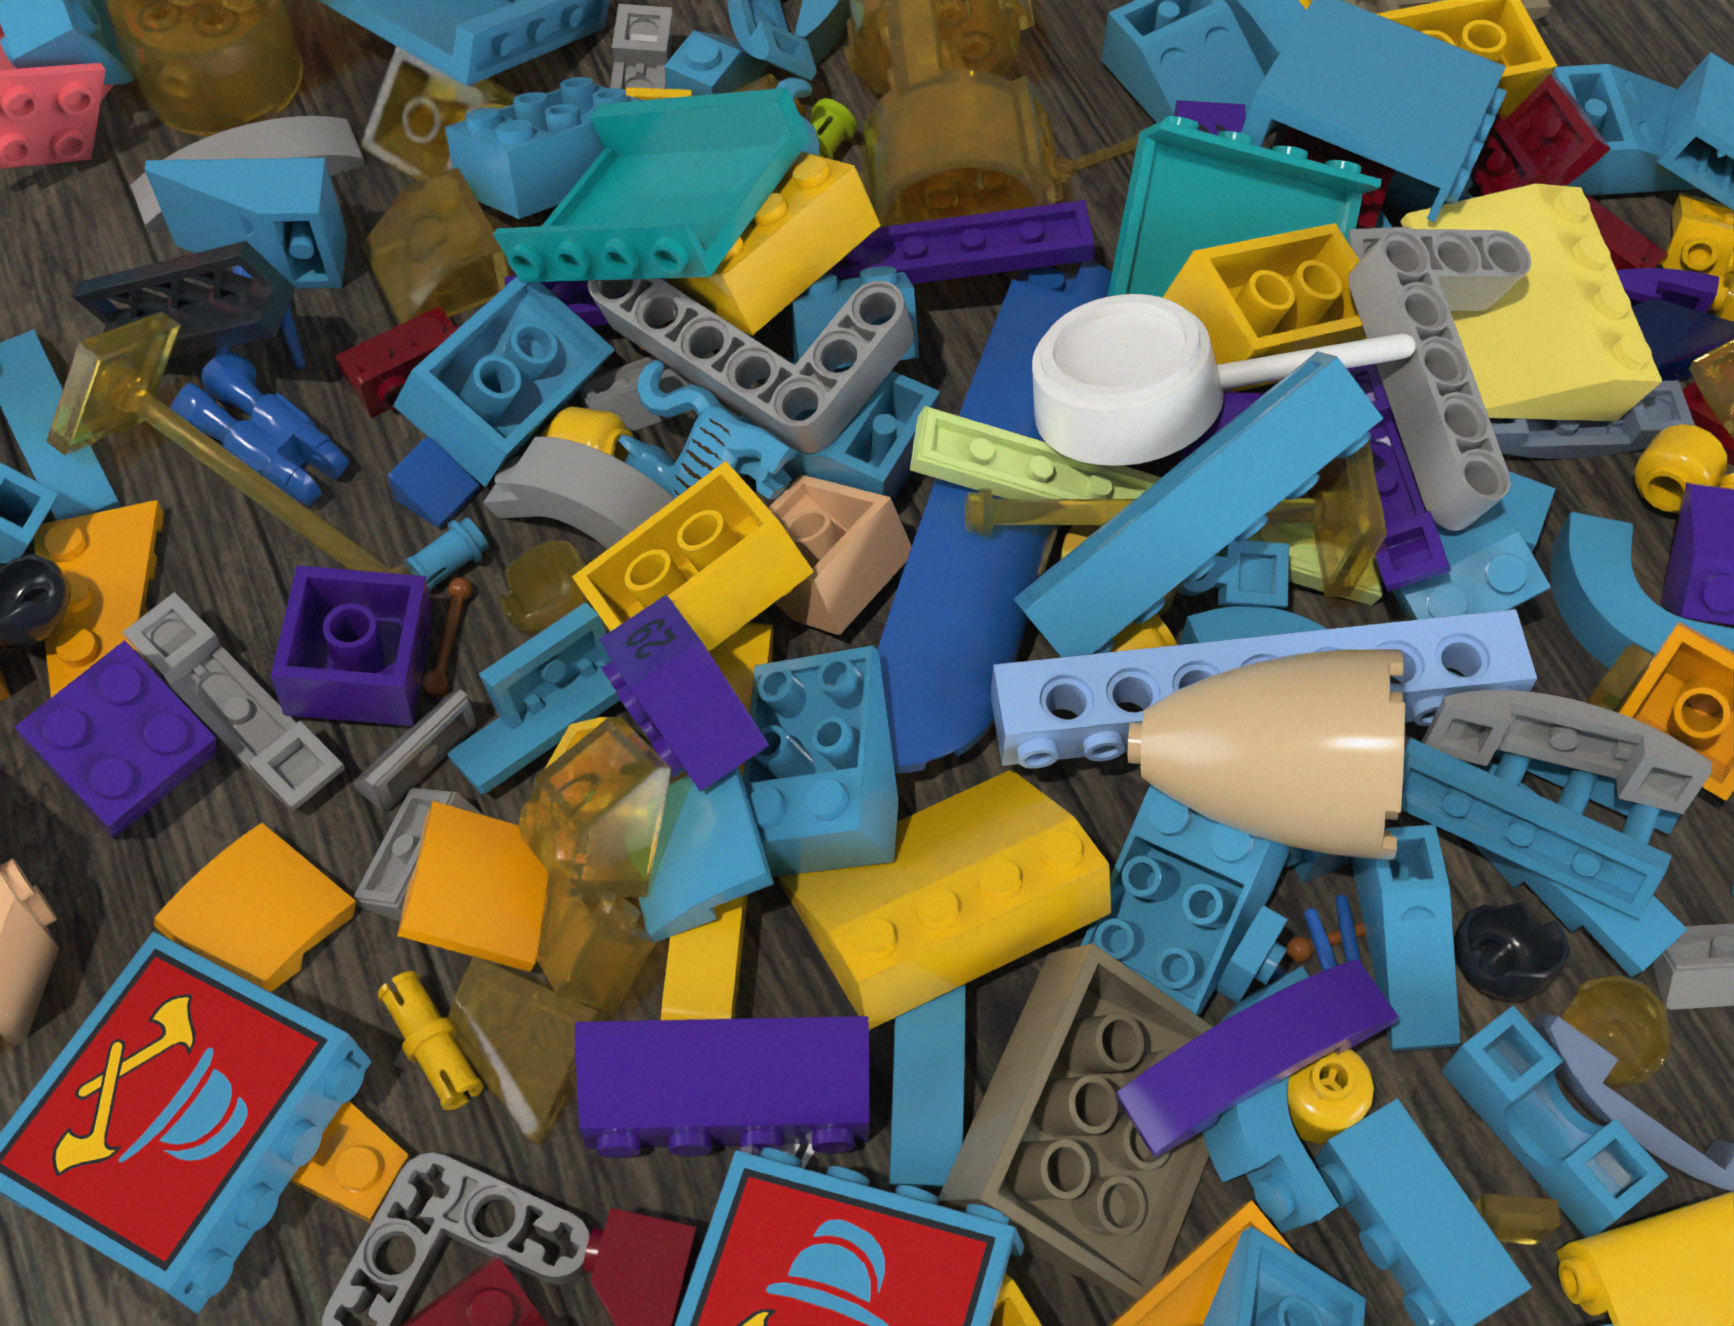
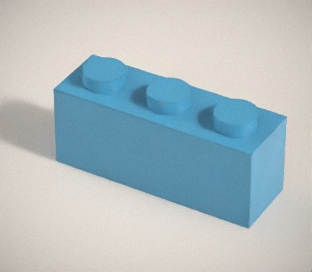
M1398 1098L1329 1139L1314 1158L1315 1163L1319 1167L1317 1169L1339 1207L1345 1206L1362 1230L1359 1233V1238L1368 1257L1379 1269L1383 1271L1388 1269L1405 1293L1403 1304L1410 1319L1416 1326H1477L1532 1288Z

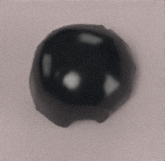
M30 554L14 558L0 569V645L8 648L38 645L52 634L63 620L69 605L71 588L68 577L54 561L36 554Z
M1523 903L1505 905L1499 908L1494 905L1484 904L1468 911L1460 920L1453 937L1455 960L1468 980L1482 992L1507 1001H1522L1546 989L1564 968L1570 952L1563 927L1553 920L1545 924L1536 923L1528 916L1526 906Z

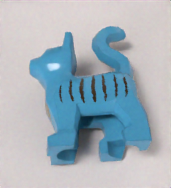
M658 360L648 363L639 375L636 388L641 405L652 415L669 418L692 409L697 413L698 418L676 462L672 460L663 448L652 444H645L632 437L622 435L619 442L628 451L624 463L656 482L674 498H677L724 461H727L741 478L747 474L755 479L757 492L768 499L776 500L786 490L792 478L786 472L783 465L789 460L794 459L798 452L796 449L770 430L748 424L723 406L707 389L692 384L678 388L670 393H663L659 389V381L665 365L662 361Z

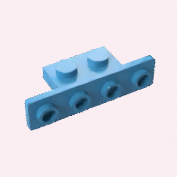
M586 602L479 673L499 717L450 750L448 756L453 766L480 794L489 792L558 744L570 724L594 719L620 701L616 690L601 669L603 665L611 661V658L599 641L601 637L607 634L598 613Z

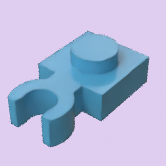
M1234 539L1220 550L1219 556L1214 555L1217 559L1216 563L1198 581L1191 583L1182 581L1176 586V592L1186 596H1195L1212 587H1218V606H1261L1281 610L1288 607L1289 544L1249 540L1236 542Z
M1263 905L1230 959L1214 991L1238 1004L1253 978L1266 985L1287 948L1275 941L1288 919Z

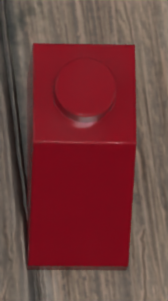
M614 1208L609 1210L605 1229L593 1228L585 1252L583 1271L592 1273L591 1284L614 1326H675L693 1274L700 1246L697 1228Z

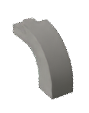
M535 437L523 456H517L508 460L498 470L494 479L496 484L483 503L498 518L542 516L562 521L588 534L608 550L675 498L643 473L600 450L566 439Z

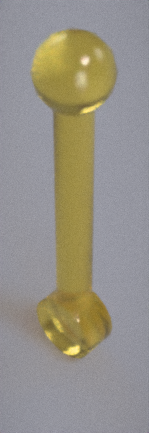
M1144 129L1137 131L1134 138L1071 161L1062 157L1055 159L1051 166L1052 178L1059 182L1068 181L1071 179L1073 171L1136 149L1139 132Z

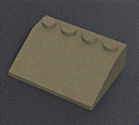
M1095 944L1048 953L938 1197L939 1202L949 1209L965 1213L968 1204L982 1205L1002 1212L1004 1216L1009 1218L1008 1225L1016 1228L1024 1244L1023 1251L1133 1303L1162 1277L1209 1158V1153L1203 1133L1200 1132L1154 1158L1116 1098V1093L1150 1067L1213 1028V1026Z

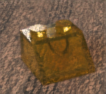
M396 46L360 147L444 197H452L457 192L445 127L466 120L465 115L472 110L481 108L501 109L513 105V99L518 95L488 78L465 86Z
M459 168L404 187L361 244L363 253L400 324L438 306H441L446 315L451 317L487 303L505 287V277L509 276L505 254L493 236L494 231Z
M608 717L534 778L530 802H525L520 812V835L568 898L647 896L671 768L622 718Z

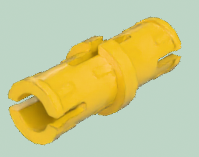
M416 971L403 972L393 977L392 981L398 991L393 992L391 986L385 983L379 989L378 997L387 1007L405 1039L402 1044V1050L409 1061L419 1063L440 1099V1105L445 1111H451L469 1103V1100L465 1096L464 1091L468 1090L472 1097H477L483 1090L484 1085L476 1077L455 1041L458 1036V1030L451 1019L448 1020V1018L441 1017Z

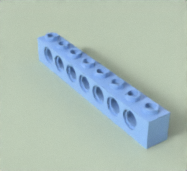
M1515 609L993 665L991 703L1002 766L1020 764L1025 768H1042L1060 759L1086 757L1092 761H1107L1117 758L1123 753L1128 752L1129 723H1142L1145 708L1181 688L1212 675L1254 662L1295 654L1343 649L1402 650L1404 658L1403 675L1392 676L1400 681L1401 684L1390 683V691L1402 692L1403 702L1405 703V722L1414 721L1417 725L1430 726L1444 696L1479 690L1530 692L1537 680V676ZM1446 668L1455 669L1465 677L1453 675ZM1123 702L1134 703L1140 706L1143 711L1127 712L1118 707L1117 704ZM1058 709H1066L1072 711L1078 717L1065 720L1054 716L1051 712Z

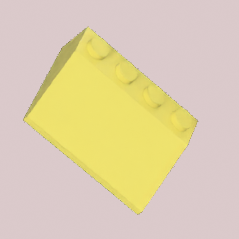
M1531 184L1458 201L1456 205L1452 203L1442 206L1435 222L1426 219L1431 208L1407 213L1401 219L1402 226L1410 227V229L1506 231L1518 237L1530 253L1532 262L1530 270L1491 308L1483 311H1450L1489 418L1618 421L1663 382L1653 360L1651 349L1645 341L1632 310L1630 299L1624 291L1611 260L1609 249L1603 241L1590 210L1589 201L1581 187Z

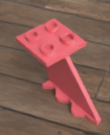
M109 8L126 58L130 64L151 36L153 25L148 19L132 16L118 17ZM0 24V40H1V38L5 37V35H4V32H3L2 27H1V24ZM0 42V169L92 160L100 103L114 85L104 84L106 70L101 63L17 69L5 55Z

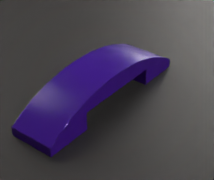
M1376 364L1347 368L1383 417L1381 421L1368 430L1371 434L1368 442L1355 453L1342 459L1387 592L1450 572L1451 568L1431 511H1427L1422 500Z
M1355 959L1290 985L1219 1023L1136 1077L1116 1093V1098L1150 1153L1156 1158L1215 1125L1218 1115L1333 1050L1337 1055L1343 1053L1396 1023L1399 1016L1359 959Z

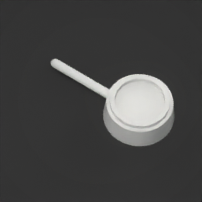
M1143 294L1105 297L1083 304L1062 316L1051 326L1037 345L1032 360L1035 423L1043 440L1051 448L1071 459L1088 464L1106 466L1149 462L1173 454L1202 436L1211 427L1221 411L1224 389L1282 380L1317 351L1338 356L1347 369L1405 359L1414 353L1416 343L1409 334L1399 333L1217 365L1206 327L1198 317L1179 304L1165 298Z

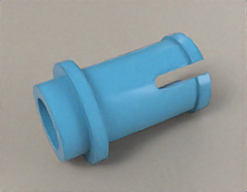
M465 518L459 523L452 520L447 524L449 531L414 556L405 559V563L413 575L426 576L429 592L472 560L478 563L483 560L481 553L489 548V545L481 531L469 518Z

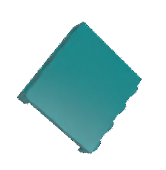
M788 88L600 104L589 119L605 148L542 226L497 228L493 236L520 282L711 277L811 138Z
M1177 116L1164 117L1162 121L1139 132L1107 297L1143 294L1162 298L1194 250L1333 223L1337 224L1348 241L1349 230L1356 229L1363 193L1379 189L1382 179L1360 174L1362 167L1353 162L1329 160L1326 164L1308 160V152L1297 147L1274 146L1270 150L1253 145L1254 138L1244 133L1221 131L1217 136L1199 131V124L1194 120Z

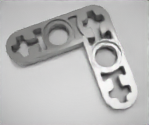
M433 1152L420 1154L408 1161L397 1176L330 1298L322 1317V1326H343V1318L348 1312L353 1315H360L364 1311L372 1296L365 1287L360 1286L364 1277L367 1276L382 1290L396 1293L393 1300L389 1303L380 1294H377L369 1309V1317L377 1324L376 1326H400L447 1237L490 1257L497 1254L503 1263L546 1283L564 1285L576 1281L585 1274L583 1263L590 1233L581 1219L566 1210L446 1155ZM441 1173V1180L449 1192L444 1199L432 1196L428 1200L420 1217L426 1225L432 1227L427 1234H423L410 1221L398 1219L397 1216L401 1210H404L411 1218H414L422 1203V1197L415 1188L416 1184L420 1179L432 1182L437 1174ZM493 1200L507 1201L514 1206L516 1216L509 1231L493 1238L480 1234L476 1230L475 1219L481 1207ZM532 1214L540 1216L533 1224L538 1234L551 1240H558L564 1231L571 1232L570 1241L577 1251L573 1259L561 1256L555 1266L548 1265L549 1256L546 1249L541 1244L528 1238L525 1240L522 1253L514 1251L527 1235ZM398 1236L411 1239L415 1244L416 1255L413 1263L407 1270L396 1275L384 1274L378 1270L376 1256L379 1248L385 1241Z

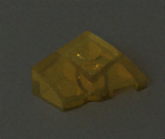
M473 956L456 992L448 1016V1020L453 1023L457 1030L453 1037L464 1056L471 1061L480 1073L483 1082L495 1098L501 1101L519 1125L522 1134L528 1142L540 1147L570 1091L567 1081L576 1066L575 1022L600 1021L598 1012Z

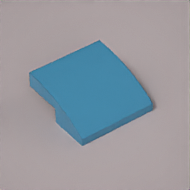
M739 766L701 792L690 776L687 775L647 798L619 820L648 938L652 943L717 919L714 910L715 906L774 884Z

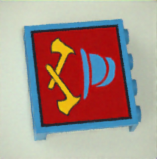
M153 931L0 1132V1195L24 1210L28 1208L162 1289L188 1309L199 1314L208 1299L215 1296L226 1285L232 1274L234 1261L254 1232L263 1228L272 1218L276 1211L280 1194L298 1168L308 1163L315 1155L322 1140V1133L341 1105L351 1100L358 1092L364 1079V1072L372 1061L345 1031Z
M763 1148L760 1157L735 1150L675 1326H990L1010 1254L1021 1257L1024 1244L1016 1228L1008 1225L1009 1218L1004 1216L1002 1212L986 1206L968 1204L965 1213L938 1206V1197L916 1187L897 1185L894 1194L868 1187L870 1180L866 1176L843 1167L829 1166L825 1175L801 1168L802 1161L780 1150Z

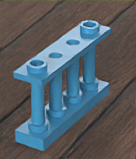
M1449 671V672L1452 673L1453 675H1456V676H1459V677H1463V676L1458 675V674H1456V673H1454V672H1452V671ZM1413 738L1409 739L1404 749L1401 810L1634 918L1640 919L1664 877L1672 855L1648 845L1653 829L1656 828L1670 834L1681 814L1618 799L1615 778L1497 749L1493 756L1501 760L1494 775ZM1525 772H1531L1564 787L1558 802L1554 803L1519 787ZM1589 799L1628 816L1622 833L1583 816Z

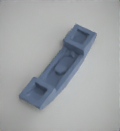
M1679 381L1661 382L1618 421L1489 418L1503 454L1543 459L1588 458L1646 449L1654 436L1666 427L1678 424L1695 425Z
M1541 1013L1537 1014L1531 1025L1564 1060L1557 1067L1556 1074L1580 1104L1603 1126L1608 1125L1616 1118L1654 1161L1693 1179L1728 1191H1734L1733 1143L1715 1138L1703 1155L1603 1084L1619 1060L1560 1017Z

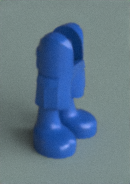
M228 352L212 359L202 371V383L205 390L189 382L179 391L171 404L164 425L166 436L180 447H193L209 436L223 443L222 459L226 463L245 474L247 478L260 484H268L292 500L310 507L322 496V492L316 482L302 469L309 463L329 478L336 480L349 467L350 463L346 455L330 440L331 438L316 428V424L305 411L299 409L281 393L276 395L268 393L264 395L255 386L256 369L252 362L235 352ZM215 400L225 407H238L249 415L251 420H236L218 405Z

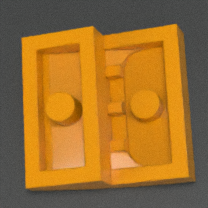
M433 801L425 818L416 866L407 885L397 936L531 972L535 965L548 914L562 838Z
M261 822L223 850L190 879L155 916L154 926L171 941L271 993L301 971L303 954L354 917L356 900Z

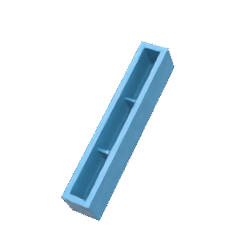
M1317 351L1013 598V600L1060 657L1108 653L1115 643L1113 640L1115 635L1131 622L1141 624L1153 617L1165 604L1163 596L1182 581L1191 583L1205 575L1216 563L1215 554L1234 539L1236 542H1240L1258 532L1268 520L1265 514L1284 498L1293 500L1310 490L1318 481L1319 475L1317 472L1336 456L1342 459L1363 447L1371 437L1368 430L1381 421L1383 417L1338 356Z

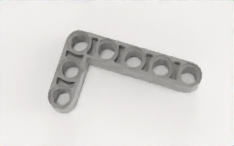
M1393 229L1386 232L1350 271L1348 277L1349 288L1367 339L1406 333L1415 340L1416 348L1410 357L1377 363L1376 366L1427 511H1431L1433 520L1437 524L1448 530L1459 531L1466 529L1504 498L1509 492L1511 481L1450 311H1483L1491 308L1530 270L1531 257L1525 244L1518 237L1506 231Z
M660 278L588 280L590 295L614 330L700 387L709 390L715 397L760 427L770 430L791 447L803 453H817L825 450L836 440L907 352L914 340L915 330L902 293L894 284L886 281H872L856 290L799 361L793 365ZM628 292L624 297L617 299L621 294ZM892 316L884 324L872 325L878 318ZM674 320L669 326L660 329L666 322ZM721 349L715 356L704 359L709 352ZM847 362H854L850 369L841 373H833L838 366ZM768 379L763 386L749 389L754 382ZM808 409H817L811 417L802 421H795L801 412Z

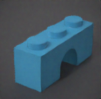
M1513 1005L1464 1043L1440 1072L1585 1237L1599 1234L1669 1176L1616 1118L1608 1125L1600 1126L1584 1118L1571 1106L1562 1094L1555 1077L1557 1067L1564 1060Z

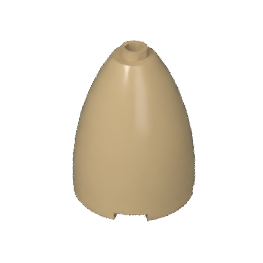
M1343 649L1302 653L1254 662L1207 677L1181 688L1145 708L1142 723H1129L1128 763L1141 764V778L1171 799L1211 820L1246 834L1290 847L1332 855L1394 860L1397 851V837H1392L1391 831H1384L1385 819L1397 820L1398 812H1401L1405 703L1403 702L1402 692L1390 691V676L1403 675V652L1398 649Z

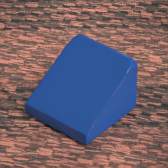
M428 437L424 438L388 475L394 499L440 531L480 491V485L439 444Z

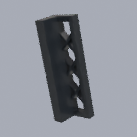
M247 241L80 281L77 282L71 296L106 325L91 359L107 372L275 337L296 287ZM240 265L253 279L227 271V268ZM184 278H191L212 285L214 288L208 289L184 281ZM143 288H148L157 292L170 295L171 298L167 299L143 291ZM108 299L129 305L130 307L120 310Z

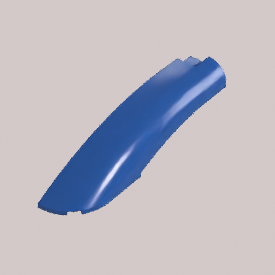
M1093 261L1082 262L1077 275L1063 272L1050 266L1020 270L1017 280L1012 279L959 416L1045 442L1037 430L1034 418L1032 360L1035 349L1051 326L1062 316L1083 304L1107 297L1112 272ZM938 478L935 479L877 649L879 651L895 774L924 770L928 761L943 757L952 752L957 757L979 742L994 724L991 703L993 665L1018 662L1031 624V620L1013 598L1047 571L1064 515Z

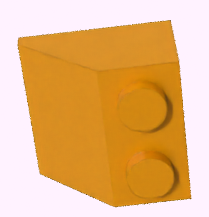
M1679 621L1651 658L1618 708L1617 713L1633 718L1670 735L1710 760L1712 773L1702 787L1727 801L1734 791V652Z

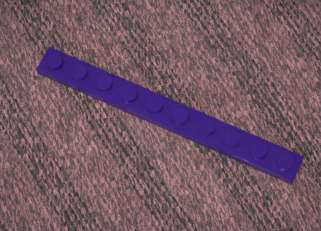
M1086 200L878 227L825 274H833L837 277V280L860 277V272L864 269L887 266L895 268L897 273L905 272L911 284L1091 261L1094 260V240ZM517 275L505 277V286ZM660 278V279H662L663 281H665L666 283L669 284V282H668V280H667L666 278ZM588 281L541 282L588 326L609 324L590 295ZM628 292L621 294L617 299L624 297Z

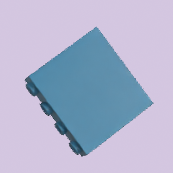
M318 0L465 86L472 85L605 29L610 0H519L516 2L513 0Z
M1312 0L1257 89L1241 133L1252 136L1254 138L1253 145L1261 147L1275 122L1278 121L1436 186L1440 190L1426 218L1435 222L1444 201L1456 205L1468 181L1471 170L1507 93L1506 90L1497 87L1506 66L1342 0Z

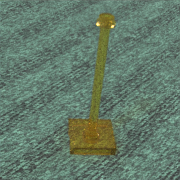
M156 313L79 342L46 439L48 444L66 456L96 443L101 438L115 432L119 433L146 421L348 570L411 575V570L403 564L396 566L392 570L155 398L181 326L165 313Z
M1370 440L1350 456L1342 459L1336 456L1317 472L1319 475L1318 481L1307 491L1308 498H1296L1293 500L1284 498L1265 514L1268 517L1265 524H1313L1325 597H1350L1387 535L1380 493L1378 492L1373 467L1374 461ZM979 488L978 493H966L964 506L965 528L967 532H978L979 536H991L993 525H1104L1135 499H993L991 488Z

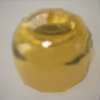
M547 541L532 547L511 562L506 568L505 577L509 587V595L507 598L504 594L499 595L498 599L506 619L520 633L536 636L586 602L590 606L591 603L572 578L573 575L588 564L580 551L570 541Z
M1618 974L1590 979L1579 986L1574 1000L1561 1017V1019L1619 1059L1603 1082V1084L1610 1088L1618 1089L1648 1081L1660 1070L1669 1055L1672 1034L1665 1005L1643 982Z

